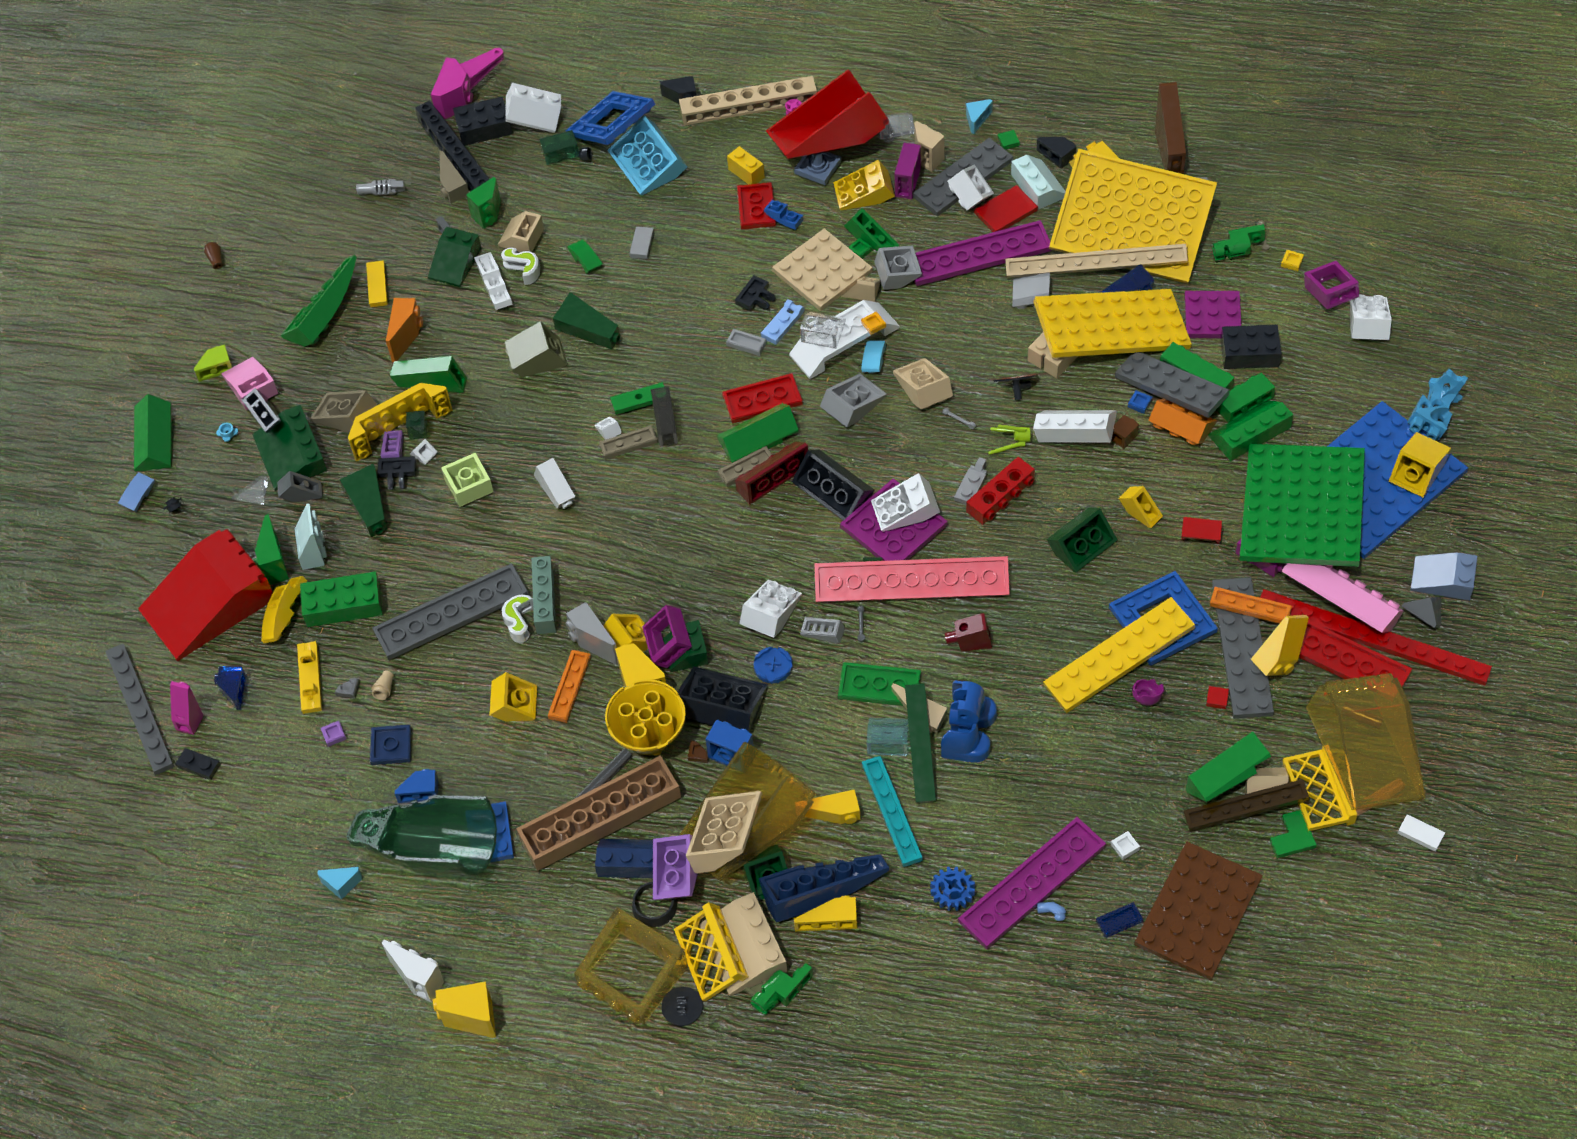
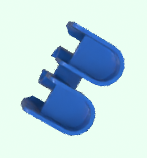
M955 680L952 684L954 702L951 703L949 715L951 730L942 737L941 756L946 759L972 763L982 762L990 754V739L988 735L979 731L978 728L989 727L995 722L997 706L991 698L985 696L984 689L980 685L970 681Z

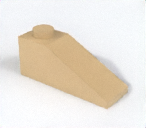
M893 683L891 686L892 692L907 709L905 688ZM926 698L929 733H938L948 713L947 707Z

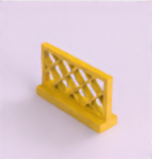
M1331 744L1322 746L1321 750L1283 758L1282 762L1289 776V781L1293 782L1301 778L1309 782L1306 787L1308 795L1316 800L1312 807L1304 804V802L1298 803L1308 831L1346 823L1347 826L1355 824L1358 814ZM1319 757L1321 762L1319 767L1308 763L1310 758ZM1297 762L1303 766L1297 772L1291 769L1289 763ZM1305 767L1315 771L1312 778L1302 774ZM1318 773L1327 778L1328 781L1325 785L1315 780ZM1312 784L1322 789L1319 796L1308 791ZM1325 791L1333 794L1334 799L1332 803L1321 798ZM1318 802L1329 807L1325 814L1315 809ZM1331 809L1340 812L1341 818L1334 819L1328 816ZM1314 813L1322 817V820L1319 823L1312 824L1309 817Z
M710 902L702 906V911L674 929L700 997L705 1002L736 981H744L748 978L720 906ZM703 917L707 919L705 929L698 928L700 919ZM688 927L692 928L689 939H684L682 931ZM697 930L703 931L700 944L693 942ZM708 934H713L714 937L712 947L705 945ZM692 944L699 946L695 958L691 957L690 954ZM704 948L711 949L707 961L701 960ZM716 951L720 952L722 956L719 965L712 963ZM699 962L706 964L703 976L697 972ZM711 965L718 967L715 979L708 978ZM723 969L728 971L730 978L721 982V974ZM706 981H713L711 990L706 993L704 989Z

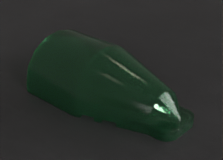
M432 795L428 796V800L418 802L416 799L412 800L410 804L403 806L396 804L379 809L362 810L354 817L346 837L352 846L365 847L368 851L417 873L478 875L487 868L492 860L496 846L497 825L494 810L486 796Z

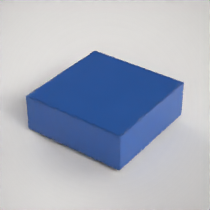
M1136 390L1128 402V408L1145 414L1153 397Z

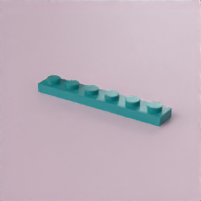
M881 756L862 761V768L902 866L906 867L921 862L922 855Z

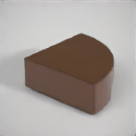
M691 740L688 761L708 763L705 749L698 742Z

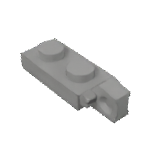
M979 457L976 465L970 466L954 496V501L966 504V501L981 489L986 480L987 470H984L986 459Z

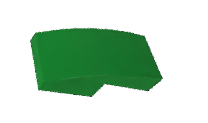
M583 239L567 246L574 260L580 262L586 274L602 267L603 263Z

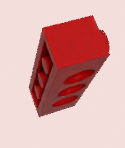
M1018 456L966 501V512L982 525L987 521H991L999 510L1005 509L1013 498H1017L1024 488L1033 484L1035 469Z

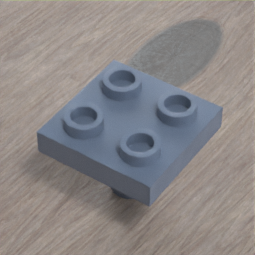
M826 151L804 155L795 167L794 174L826 185L841 163V157Z

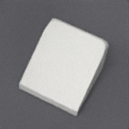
M608 417L595 424L596 429L605 440L622 433L618 422L612 417Z
M424 439L410 455L415 456L418 461L425 465L438 451Z

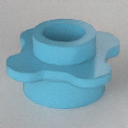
M223 423L219 426L216 434L221 436L225 442H228L234 435L238 434V429L233 428L231 423Z

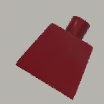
M984 613L955 621V631L945 633L946 643L958 642L961 651L992 648L990 629Z

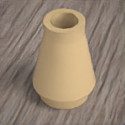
M383 671L380 678L372 686L371 690L374 698L385 700L390 696L392 679L394 677L392 672Z

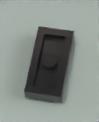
M184 748L175 763L177 768L208 780H212L221 765L219 760Z

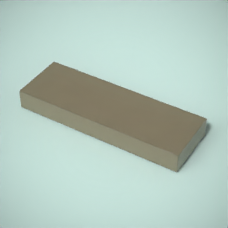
M648 426L600 441L599 446L606 460L658 442L652 426Z
M765 446L717 470L718 475L728 487L734 484L741 474L747 473L755 465L766 461L772 454Z

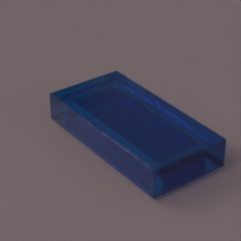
M1134 902L1097 917L1096 922L1104 937L1108 938L1143 923V918Z

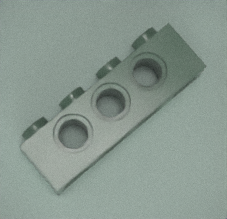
M551 556L533 557V612L536 633H556L554 570Z

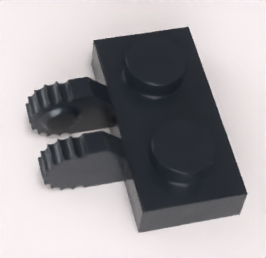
M753 275L736 297L735 304L750 311L755 304L767 310L770 307L769 302H774L776 297L773 293L767 291L769 287L768 281Z
M415 456L378 458V477H388V489H393L394 487L393 477H399L400 489L405 488V476L416 475Z

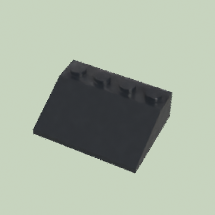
M693 666L677 692L685 705V719L714 725L716 720L725 721L733 727L746 729L750 732L757 718L768 684Z

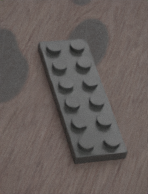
M988 138L913 193V198L938 217L959 201L957 195L949 188V183L947 182L949 179L963 169L975 164L985 181H987L1013 161V156L992 139Z
M1141 352L1133 353L1115 372V378L1208 418L1229 396V389Z

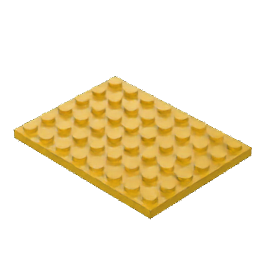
M1078 149L1049 249L1068 254L1186 244L1187 263L1126 269L1188 284L1217 182Z

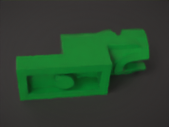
M1264 224L1229 230L1228 240L1212 243L1215 262L1223 261L1225 256L1233 259L1234 257L1251 254V243L1265 241Z
M805 963L802 968L799 967L795 970L792 978L781 970L776 971L761 986L762 993L756 992L750 999L752 1001L751 1005L764 1015L779 1002L787 1007L813 977L812 967Z

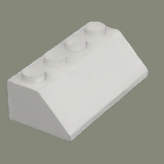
M1044 410L1036 414L1033 430L1038 442L1111 443L1117 411Z

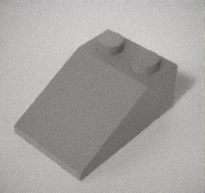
M858 374L826 389L820 407L842 425L849 427L860 421L887 394L863 375Z
M585 602L567 612L566 625L569 629L568 635L573 642L576 641L581 648L618 665L615 648H617L616 643L588 604Z

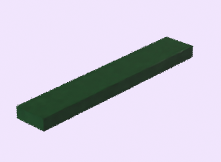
M925 683L905 685L916 804L936 802Z

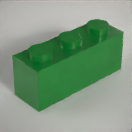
M1262 372L1256 376H1251L1246 382L1241 385L1238 384L1230 390L1229 396L1216 410L1229 423L1273 399L1275 386Z

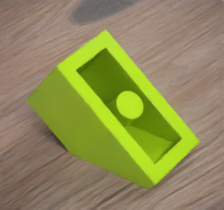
M225 344L208 349L194 367L198 382L220 376L221 373L232 368Z

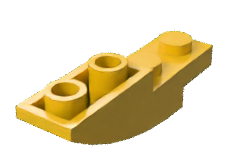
M304 576L291 578L286 585L278 586L274 590L263 619L261 640L263 643L279 640L284 628L290 624V619L294 614L290 608L294 605L296 597L301 593L300 583L307 582Z

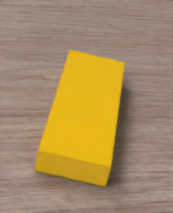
M384 260L368 262L366 267L369 306L371 308L388 305Z

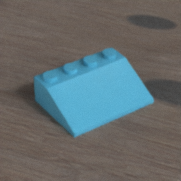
M645 115L608 149L610 155L641 196L676 179L687 168V165L656 124Z

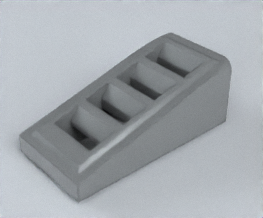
M805 617L800 635L832 643H841L845 627L841 620ZM811 624H812V625H813L812 631H809L810 626H811Z

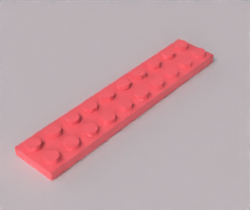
M1008 556L815 563L816 603L1009 596Z

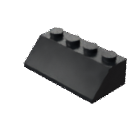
M820 449L807 451L791 481L842 520H845L866 502L875 491Z

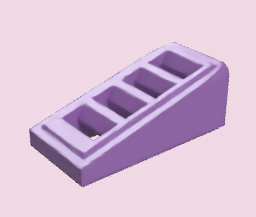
M402 430L384 432L381 458L402 457Z

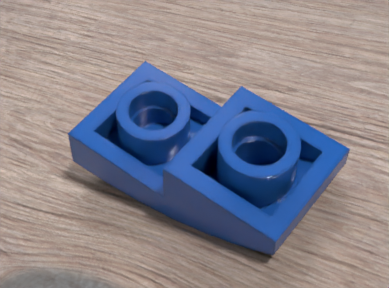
M771 200L764 209V212L772 219L794 230L803 222V215L794 211H788V204Z

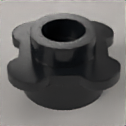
M171 498L165 502L167 506L163 510L167 509L169 513L175 511L182 506L180 502L182 498Z

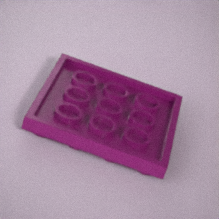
M894 478L840 523L841 529L874 556L882 557V561L909 560L948 526V521L939 514H936L923 522L881 531L871 500L899 485L900 483Z

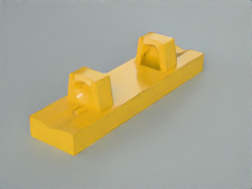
M316 641L297 644L301 711L303 714L322 711L318 644Z

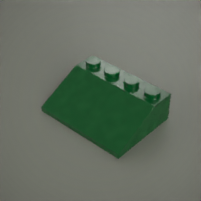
M301 405L279 413L278 416L281 422L270 432L266 433L261 427L252 434L275 491L278 490L277 482L289 471L310 478L327 472L324 460Z

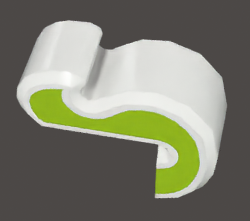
M507 248L502 251L501 256L504 267L506 269L522 270L524 285H530L538 279L540 264L535 253L530 251L517 253L516 248Z
M516 595L506 601L502 607L504 623L509 629L510 637L517 643L527 641L530 636L527 630L528 626L521 614L523 615L533 609V598L529 595Z

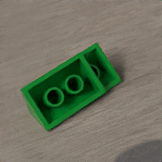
M147 394L134 406L135 472L171 468L173 423L171 420V402Z
M781 403L716 437L729 460L733 463L765 446L770 449L782 444L783 438L799 432L790 405Z
M1251 732L1189 775L1186 791L1207 802L1257 774L1254 766L1270 758L1271 755L1255 733Z

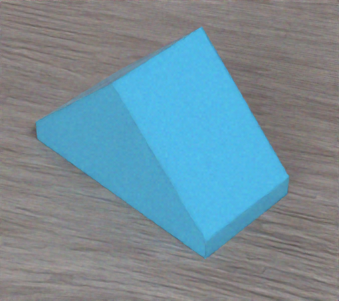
M988 99L966 103V117L971 133L975 134L991 115L993 100Z
M359 867L318 870L321 883L341 900L362 880Z

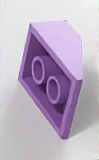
M692 835L653 839V900L692 896L698 874L694 872L686 858Z

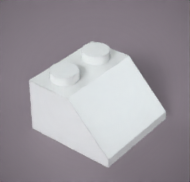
M975 164L963 169L947 181L950 190L957 195L960 205L966 208V210L973 208L994 194Z

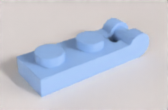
M788 299L784 307L761 332V337L777 345L801 317L805 308L801 305H795L794 301Z

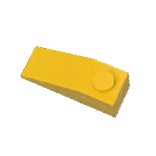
M855 790L795 802L796 814L799 816L837 824H852L861 820Z
M841 896L840 898H834L794 918L795 932L857 929L856 897Z

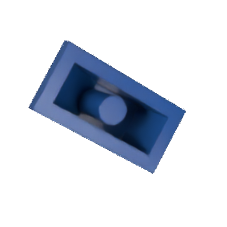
M431 769L415 771L395 790L397 802L437 801L438 777L436 771Z

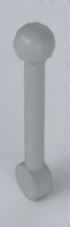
M948 408L943 409L942 413L944 415H949L968 425L972 430L976 427L974 422H968L951 413Z

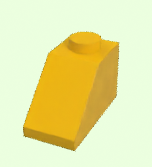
M1144 486L1129 487L1118 498L1127 513L1148 528H1152L1163 517Z

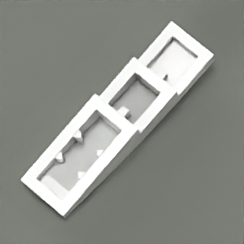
M491 252L474 257L495 310L513 305Z

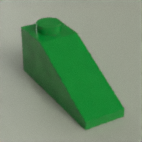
M863 208L844 225L856 239L861 238L876 251L879 248L899 246Z

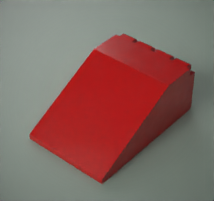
M846 70L767 129L766 132L787 159L864 144L885 129L889 120L870 92L865 93L852 72Z
M228 529L222 532L218 530L195 544L138 608L139 612L177 662L268 605L273 594L263 572L255 565V562L248 553H245L244 548Z

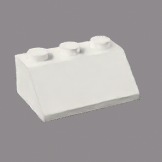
M512 83L506 94V122L555 133L561 109V94Z

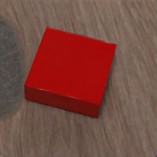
M1209 686L1206 706L1226 709L1229 689Z

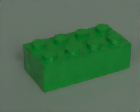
M376 571L300 583L302 616L307 627L383 615L381 587Z

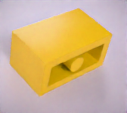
M740 146L727 155L728 170L747 184H758L765 178L764 164Z

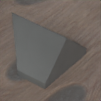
M1430 597L1403 603V608L1432 627L1440 628L1442 625L1441 597Z

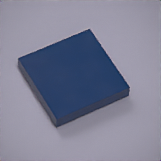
M411 725L371 727V765L411 762Z

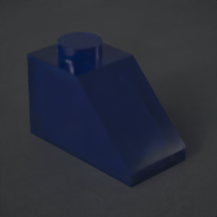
M219 666L218 674H215L214 677L215 685L218 686L220 693L237 710H241L246 681L243 667Z

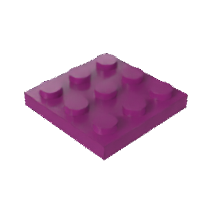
M1185 291V327L1189 338H1221L1222 327L1241 326L1240 291Z

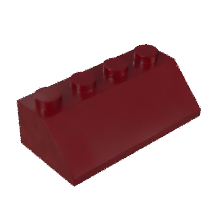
M794 442L791 445L785 446L777 454L771 455L761 464L755 465L750 471L741 474L735 480L736 491L751 505L795 476L808 451V445L805 442Z

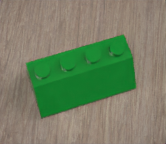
M1269 400L1214 430L1208 436L1231 462L1249 452L1250 444H1263L1290 429L1294 414L1283 402Z

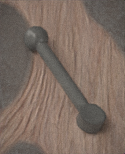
M860 605L857 608L859 612V635L857 639L858 642L862 643L865 641V636L863 635V612L865 608Z

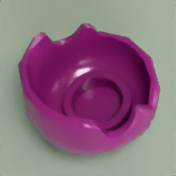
M1155 679L1137 680L1133 685L1132 693L1135 700L1145 706L1155 705L1163 696L1164 685H1158Z

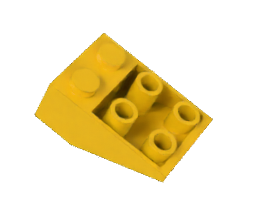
M879 159L833 182L840 210L877 205L895 197L889 172Z

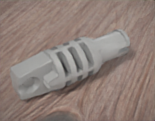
M395 179L374 180L372 183L356 184V191L358 195H393L396 192L405 191V183Z

